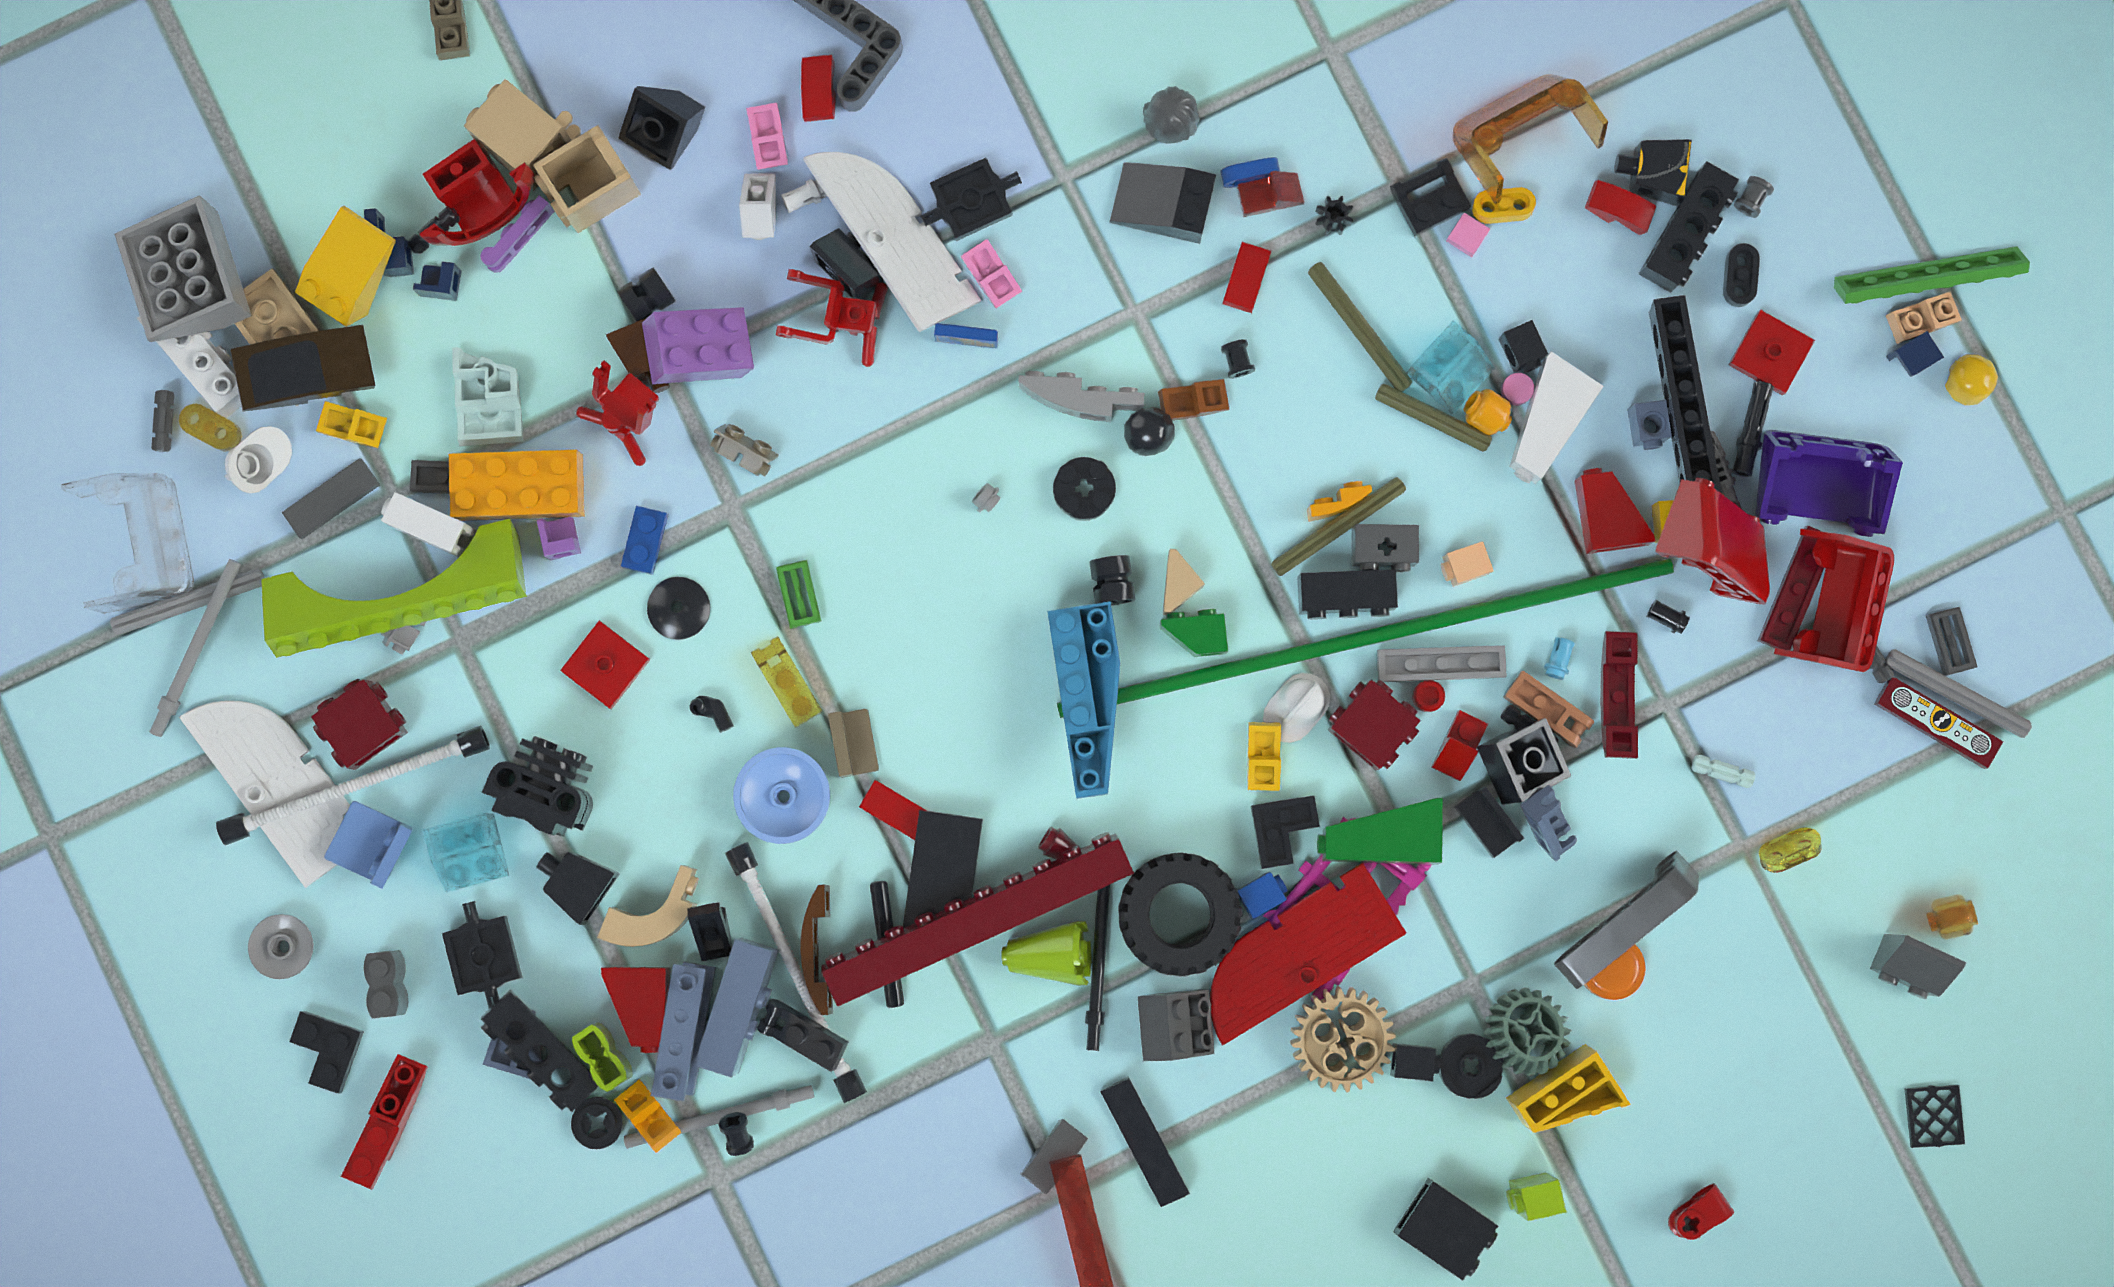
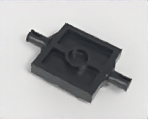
M983 158L930 182V187L936 198L937 208L920 214L925 227L943 219L950 227L955 240H961L1013 216V212L1006 200L1005 190L1022 184L1018 172L1015 171L1000 179L993 172L987 158Z
M471 901L462 904L467 923H464L458 929L442 933L457 996L474 991L485 992L488 1008L490 1009L500 999L497 988L506 982L523 977L507 916L491 920L479 919L476 902Z

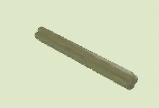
M1322 262L1313 265L1309 269L1308 275L1393 387L1401 392L1405 391L1412 384L1410 377Z
M1395 477L1276 558L1271 563L1273 570L1279 576L1284 575L1353 528L1355 524H1359L1406 491V487L1402 480Z

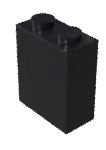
M1428 1178L1393 1232L1463 1281L1466 1275L1472 1276L1478 1268L1480 1260L1477 1258L1483 1249H1489L1498 1236L1496 1232L1498 1225Z

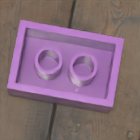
M744 307L653 312L642 322L652 384L737 379L744 377L754 369Z

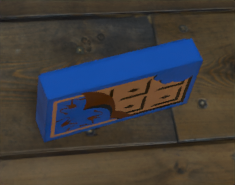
M942 323L935 324V342L997 349L998 331L995 329Z

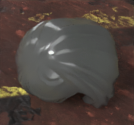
M1168 86L1166 89L1156 92L1151 101L1143 107V121L1146 130L1158 141L1172 144L1188 140L1189 137L1195 135L1196 125L1199 123L1200 117L1196 100L1188 91L1180 90L1177 86Z

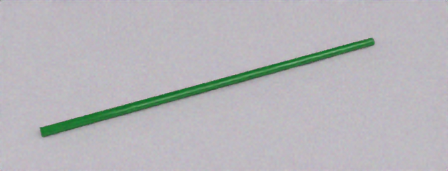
M1670 558L1121 687L1118 688L1117 705L1674 573L1673 563ZM1058 702L1059 716L1063 718L1062 704Z

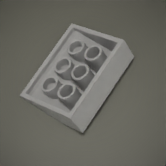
M200 195L115 233L134 299L149 342L224 329L252 316L218 211Z

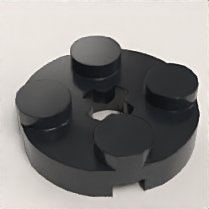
M1078 457L1068 461L1059 468L1053 482V496L1057 506L1075 520L1090 521L1099 518L1109 509L1115 498L1116 483L1112 472L1104 462L1094 458ZM1080 481H1087L1088 485L1093 486L1094 490L1089 491L1088 497H1082L1081 492H1076L1075 487L1080 486Z
M1469 1033L1458 1035L1446 1043L1440 1054L1439 1075L1448 1090L1457 1096L1467 1099H1478L1490 1095L1497 1089L1502 1080L1503 1058H1493L1497 1050L1495 1047H1486L1487 1043L1491 1040ZM1467 1058L1471 1061L1474 1059L1478 1060L1479 1063L1476 1065L1478 1072L1476 1074L1471 1072L1464 1073V1061Z

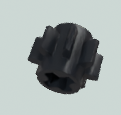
M1326 196V206L1317 205L1315 210L1317 214L1322 215L1316 220L1315 225H1323L1326 229L1325 235H1328L1330 231H1337L1339 235H1342L1344 231L1343 224L1351 226L1353 219L1347 216L1352 211L1353 205L1346 206L1343 203V196H1340L1338 200H1332L1329 196ZM1332 211L1338 212L1336 220L1330 218Z

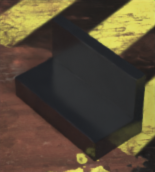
M1486 787L1478 788L1454 806L1492 858L1498 856L1512 844L1525 839Z

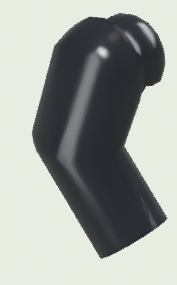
M698 696L690 702L689 708L691 713L695 716L700 715L713 718L720 733L734 727L721 700L708 696Z

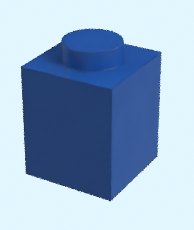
M1267 872L1237 891L1240 896L1239 899L1251 919H1255L1286 901L1287 899L1283 893L1288 890L1279 875L1273 877L1271 872Z

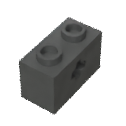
M1355 524L1351 529L1352 566H1360V571L1379 570V566H1391V570L1396 569V572L1411 571L1410 567H1415L1419 563V525ZM1383 542H1386L1388 548H1392L1387 556L1384 555L1383 550H1378V547Z

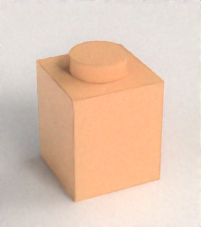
M1483 541L1447 553L1442 557L1444 563H1441L1443 576L1446 581H1451L1453 587L1487 576L1494 571Z

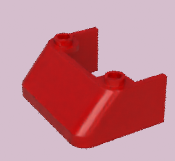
M1800 529L1799 535L1817 540L1813 547V557L1819 567L1826 569L1813 629H1803L1794 638L1793 651L1775 648L1774 654L1866 672L1873 663L1894 567L1893 550L1890 547L1848 535Z

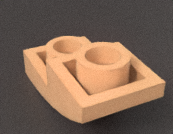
M1951 292L1925 299L1918 304L1893 311L1886 315L1897 344L1914 339L1926 331L1931 333L1962 321Z

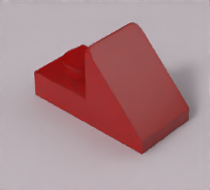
M1458 710L1431 768L1461 781L1479 752L1477 746L1488 723Z

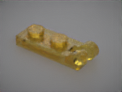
M777 636L770 640V645L761 650L760 648L755 649L751 652V655L794 727L797 728L821 714L823 710L782 641ZM778 655L782 662L771 668L767 660Z

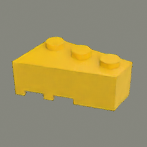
M1586 1044L1560 1060L1557 1067L1548 1069L1546 1073L1538 1075L1506 1097L1522 1124L1533 1133L1573 1122L1572 1120L1584 1116L1602 1114V1111L1619 1106L1623 1108L1631 1105L1597 1051Z

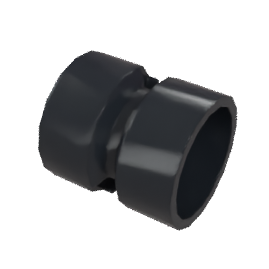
M654 267L641 274L638 283L630 281L616 290L637 322L648 318L656 308L662 311L676 302Z
M1109 556L1089 561L1091 578L1097 582V585L1093 587L1095 604L1110 601L1112 606L1136 600L1133 582L1128 580V577L1132 574L1130 556Z

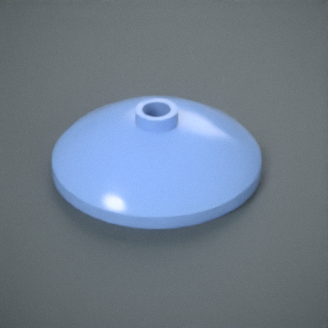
M785 747L771 748L752 757L739 772L733 792L734 807L743 826L757 838L776 844L797 842L812 834L820 826L827 814L830 804L828 779L821 766L804 752ZM786 790L789 792L790 798L787 802L782 803L779 800V793Z

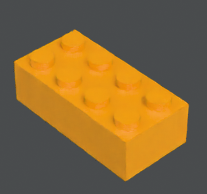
M577 449L449 454L450 517L459 521L585 517L583 454Z

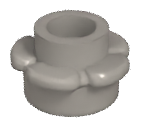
M987 483L975 495L972 503L978 507V512L984 509L989 512L1000 500V497L997 495L998 487L993 488Z

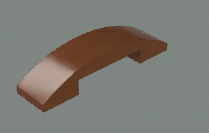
M818 885L808 903L803 920L801 963L806 986L816 1008L821 1015L833 1014V997L826 982H819L818 918L830 917V885Z

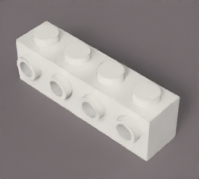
M139 316L137 320L142 324L141 318ZM210 331L156 341L216 413L227 419L241 407L234 368L229 363L232 357L222 346L218 345L215 347L209 340L213 336Z

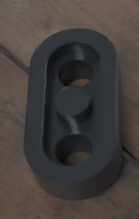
M1741 243L1734 246L1728 252L1725 259L1723 296L1726 302L1734 307L1746 306L1757 294L1760 255L1757 249L1750 244ZM1737 257L1745 260V266L1738 265ZM1735 287L1742 290L1743 295L1741 297L1735 295Z

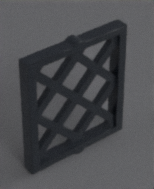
M1930 1085L1928 1087L1904 1089L1911 1148L1933 1146L1940 1148L1947 1145L1965 1144L1959 1085ZM1938 1090L1951 1091L1945 1101L1936 1094ZM1926 1091L1929 1094L1921 1102L1914 1096L1916 1092ZM1932 1098H1935L1941 1104L1935 1113L1926 1106ZM1953 1098L1955 1101V1110L1949 1105L1950 1101ZM1912 1100L1919 1105V1107L1914 1111V1113L1912 1108ZM1945 1108L1953 1114L1947 1124L1938 1117ZM1922 1110L1931 1116L1925 1125L1916 1118ZM1935 1120L1943 1126L1937 1136L1928 1129ZM1956 1120L1958 1133L1951 1128ZM1914 1123L1921 1128V1130L1916 1134V1136ZM1947 1131L1956 1137L1954 1141L1944 1142L1941 1138ZM1925 1132L1933 1138V1141L1930 1143H1920L1918 1140Z

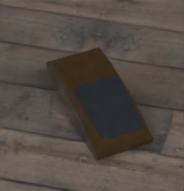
M363 325L292 335L230 350L242 412L308 404L309 400L338 397L345 392L374 389L376 386Z

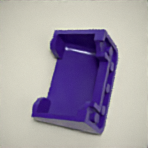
M1767 430L1765 431L1762 444L1755 514L1760 521L1772 525H1778L1780 521L1787 520L1788 515L1845 522L1854 528V533L1860 536L1872 537L1874 533L1885 535L1903 462L1889 447L1877 443Z

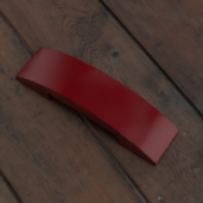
M1604 632L1601 661L1600 710L1605 758L1638 759V726H1635V665L1638 664L1637 632Z

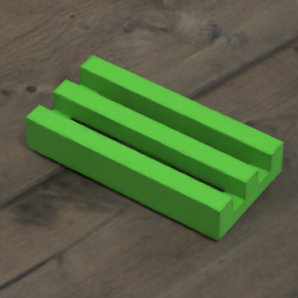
M803 560L776 567L790 629L822 622L808 561ZM800 568L803 571L813 613L811 617L807 616L797 569ZM787 571L791 573L801 619L795 620L784 572Z

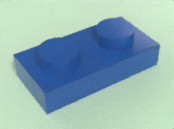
M636 506L621 562L622 568L653 575L668 519L666 512Z

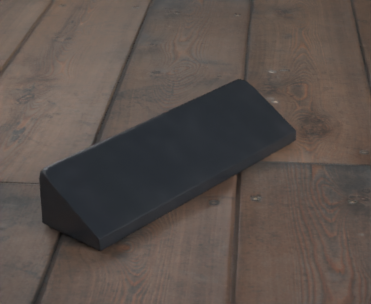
M1129 1076L1100 1091L1160 1207L1189 1195L1190 1193Z

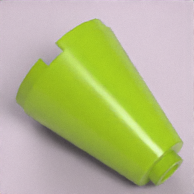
M1075 921L1010 939L1007 942V946L1002 947V964L1007 966L1009 972L1078 986L1088 985L1089 982L1084 977L1091 976L1092 953L1091 941L1084 940L1083 932H1089L1086 921Z

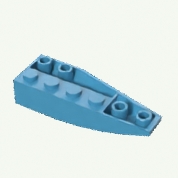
M1110 601L1047 611L1076 799L1107 795L1109 792L1120 674V658Z

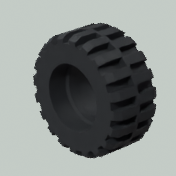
M1171 853L1146 862L1131 875V878L1124 886L1119 902L1118 922L1127 947L1143 964L1166 975L1180 977L1200 974L1212 966H1216L1227 953H1230L1241 930L1242 907H1240L1239 893L1231 882L1232 879L1217 864L1196 854ZM1179 883L1193 886L1199 890L1206 898L1210 909V920L1205 932L1197 940L1184 945L1171 944L1161 939L1153 930L1149 917L1150 906L1156 894L1169 885Z

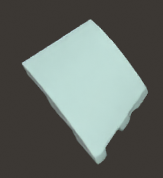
M458 347L452 348L459 445L471 446L523 442L522 410L517 369L505 364H496L491 359L483 356L478 358L469 355Z

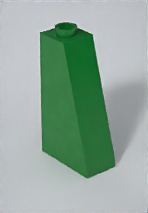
M1434 798L1327 826L1323 829V834L1317 835V854H1322V861L1441 864L1443 798Z

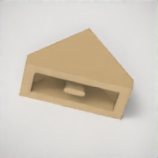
M1170 549L1168 552L1162 615L1174 612L1205 585L1176 549Z

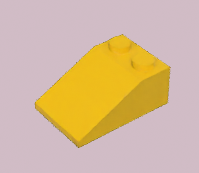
M346 206L340 207L305 264L295 293L345 327L368 315L396 240Z

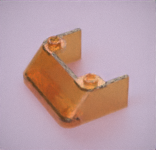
M1554 74L1542 75L1464 117L1455 124L1452 135L1453 143L1494 204L1501 202L1504 178L1489 156L1501 148L1503 134L1551 108L1558 106L1564 110H1571L1597 149L1603 146L1608 120L1579 81Z

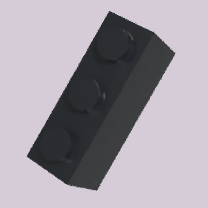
M1396 569L1300 573L1297 577L1299 615L1307 614V619L1309 620L1326 619L1327 613H1339V618L1358 617V612H1370L1371 617L1390 616L1389 611H1394L1398 608Z

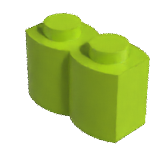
M599 1022L591 1024L572 1037L576 1053L584 1062L590 1064V1072L594 1081L604 1091H611L633 1077V1070L629 1060L623 1053L616 1050L614 1038L603 1024Z

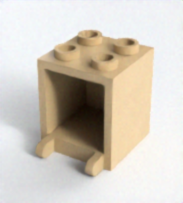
M504 79L501 84H496L490 89L487 100L480 107L474 108L469 113L464 124L472 138L510 172L525 162L535 176L539 173L533 164L581 134V130L577 125H570L573 121L570 112L562 111L556 119H553L507 79ZM536 180L532 189L533 191L539 186Z
M598 125L533 164L539 173L534 179L551 202L550 204L566 228L572 225L577 233H580L641 195L627 169ZM568 186L571 187L579 200L578 203L570 208L559 193Z

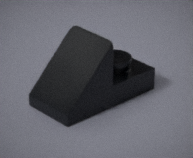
M717 902L687 908V917L701 961L730 956L732 942L725 907H721L720 903Z

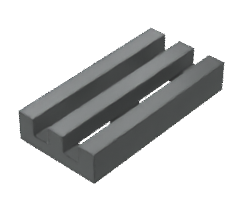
M1960 607L1926 615L1943 675L1947 676L1977 668L1978 666ZM1948 616H1952L1953 623L1966 663L1964 665H1962L1961 659L1957 649V643L1955 640V636L1952 633ZM1938 619H1940L1941 626H1942V629H1943V632H1944V636H1945V639H1946V642H1947V646H1948L1949 653H1950V656H1951L1952 663H1953V666H1954V667H1952V665H1951V661H1950V658H1949V654H1948V651H1947V648H1946V644H1945V641H1944V638H1943V634H1942V631H1941V628H1940V624H1939Z

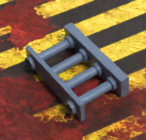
M683 962L682 965L673 964L651 1096L684 1101L685 1095H695L699 1067L694 1066L706 1029L716 971L715 966Z

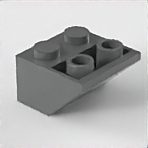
M1209 989L1138 996L1143 1061H1174L1215 1054Z

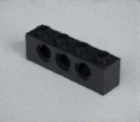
M1706 161L1697 171L1685 192V198L1678 204L1640 270L1639 275L1670 293L1678 285L1683 287L1693 272L1689 269L1693 259L1698 261L1708 246L1704 242L1708 233L1714 234L1723 220L1719 216L1724 206L1729 208L1736 198L1738 191L1734 190L1739 179ZM1700 197L1710 199L1712 208L1703 206ZM1685 223L1695 225L1697 234L1689 233L1686 230ZM1670 249L1678 250L1682 254V261L1673 259L1670 255Z
M511 989L481 1016V1020L484 1022L481 1029L493 1041L499 1037L507 1047L503 1051L514 1063L518 1064L522 1061L530 1069L526 1074L539 1088L543 1084L552 1092L549 1098L559 1109L563 1110L567 1107L573 1112L599 1087L594 1081L590 1070ZM513 1021L522 1022L526 1028L525 1033L519 1038L510 1037L506 1032L509 1023ZM536 1044L544 1045L548 1049L547 1057L542 1061L532 1060L529 1056V1050L532 1046ZM560 1067L568 1069L571 1073L570 1079L564 1084L555 1083L551 1078L555 1069Z

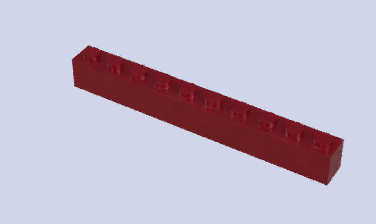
M1109 832L1100 834L1091 839L1092 844L1080 849V846L1071 847L1062 852L1063 857L1051 862L1050 859L1042 860L1032 866L1033 870L1021 875L1020 872L1013 873L1003 879L1004 883L992 888L991 885L984 886L973 893L974 897L963 902L961 898L945 904L943 906L945 910L934 915L932 912L924 913L914 919L915 923L903 928L902 925L895 926L884 933L885 937L873 942L872 938L866 939L854 946L856 950L844 955L843 952H838L825 959L826 963L821 965V973L837 1007L1134 874L1116 833L1110 835Z

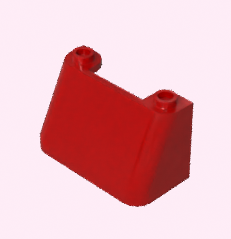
M1696 478L1695 482L1681 480L1655 552L1666 558L1669 556L1683 558L1681 562L1683 565L1702 570L1713 578L1710 591L1717 596L1761 605L1766 604L1770 593L1765 529L1759 523L1760 519L1747 514L1718 490L1714 489L1715 484L1703 478Z

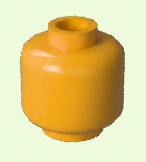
M1490 389L1475 391L1468 398L1463 409L1466 413V422L1489 436L1498 431H1505L1512 421L1510 402Z

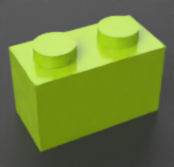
M1545 1172L1509 1181L1510 1190H1506L1509 1207L1511 1210L1515 1209L1516 1213L1527 1221L1567 1213L1559 1179Z

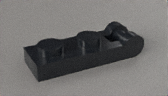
M770 999L765 1008L767 1014L765 1018H761L757 1030L766 1036L777 1039L828 1071L836 1070L849 1041L782 1001ZM779 1017L786 1020L784 1027L777 1023Z

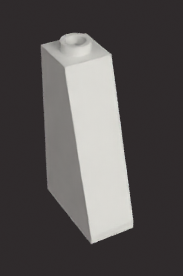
M1552 351L1544 358L1542 366H1540L1534 385V393L1530 398L1509 466L1515 470V476L1526 483L1532 481L1536 484L1543 478L1604 387Z

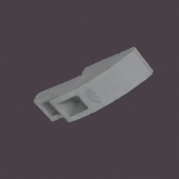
M1027 371L1025 376L1019 375V388L1045 406L1074 417L1111 422L1112 410L1138 411L1144 408V393H1139L1137 388L1122 387L1119 388V392L1106 391V387L1089 386L1088 390H1081L1082 378H1075L1076 374L1069 372L1057 373V377L1044 376V373L1040 371Z

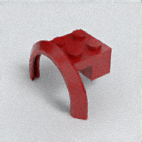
M475 139L471 140L422 174L437 198L447 207H453L457 210L460 216L458 225L462 231H445L434 223L419 235L432 245L458 246L476 242L495 233L516 217L526 204L535 183L533 171L524 162L509 173L517 184L514 194L488 152Z

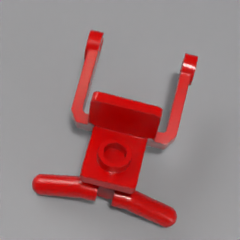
M788 269L787 280L831 289L824 325L829 328L828 335H822L777 325L775 335L782 338H796L827 345L834 341L835 333L839 330L848 331L851 335L858 336V333L864 334L861 362L863 366L871 367L874 363L878 329L874 326V321L880 318L888 286L883 282L878 283L871 301L843 297L844 286L840 281L805 274L795 269Z
M604 360L600 364L601 367H596L592 373V376H594L592 396L602 406L601 408L604 412L581 406L576 410V415L581 419L604 426L609 433L614 434L623 442L636 466H643L646 458L631 431L640 435L651 425L653 410L659 401V397L631 373L627 374L611 392L608 389L611 365Z

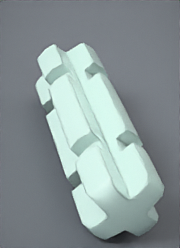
M1696 755L1692 762V771L1700 774L1708 773L1707 775L1729 783L1736 782L1738 786L1750 788L1755 780L1754 771L1744 768L1739 770L1738 766L1716 759L1710 761L1709 757L1703 755Z

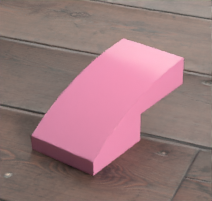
M778 103L746 108L757 170L788 165Z
M988 239L960 256L995 308H998L1022 292Z

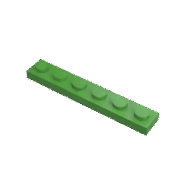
M2016 246L1838 276L1834 278V289L1845 304H1857L1865 300L1891 298L1895 295L1907 293H1921L1925 290L1936 288H1951L1954 285L1966 283H1981L1985 280L2001 277L2010 278L2015 275L2029 273L2030 261Z

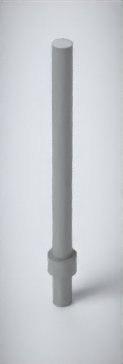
M232 559L228 560L167 695L161 697L157 706L159 712L149 731L151 734L162 737L171 716L176 715L181 704L178 700L241 563Z
M812 1085L791 1091L782 1089L773 1092V1096L674 1123L682 1132L680 1134L719 1124L722 1117L732 1112H742L749 1116L774 1108L777 1111L790 1108V1104L814 1098V1091ZM639 1132L624 1136V1143L627 1149L647 1143Z

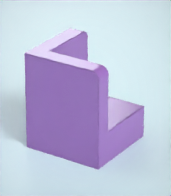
M572 517L548 522L545 519L537 520L542 549L546 558L555 560L581 554L576 526Z

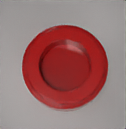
M1425 680L1414 688L1412 700L1419 710L1433 712L1444 704L1445 691L1438 682Z

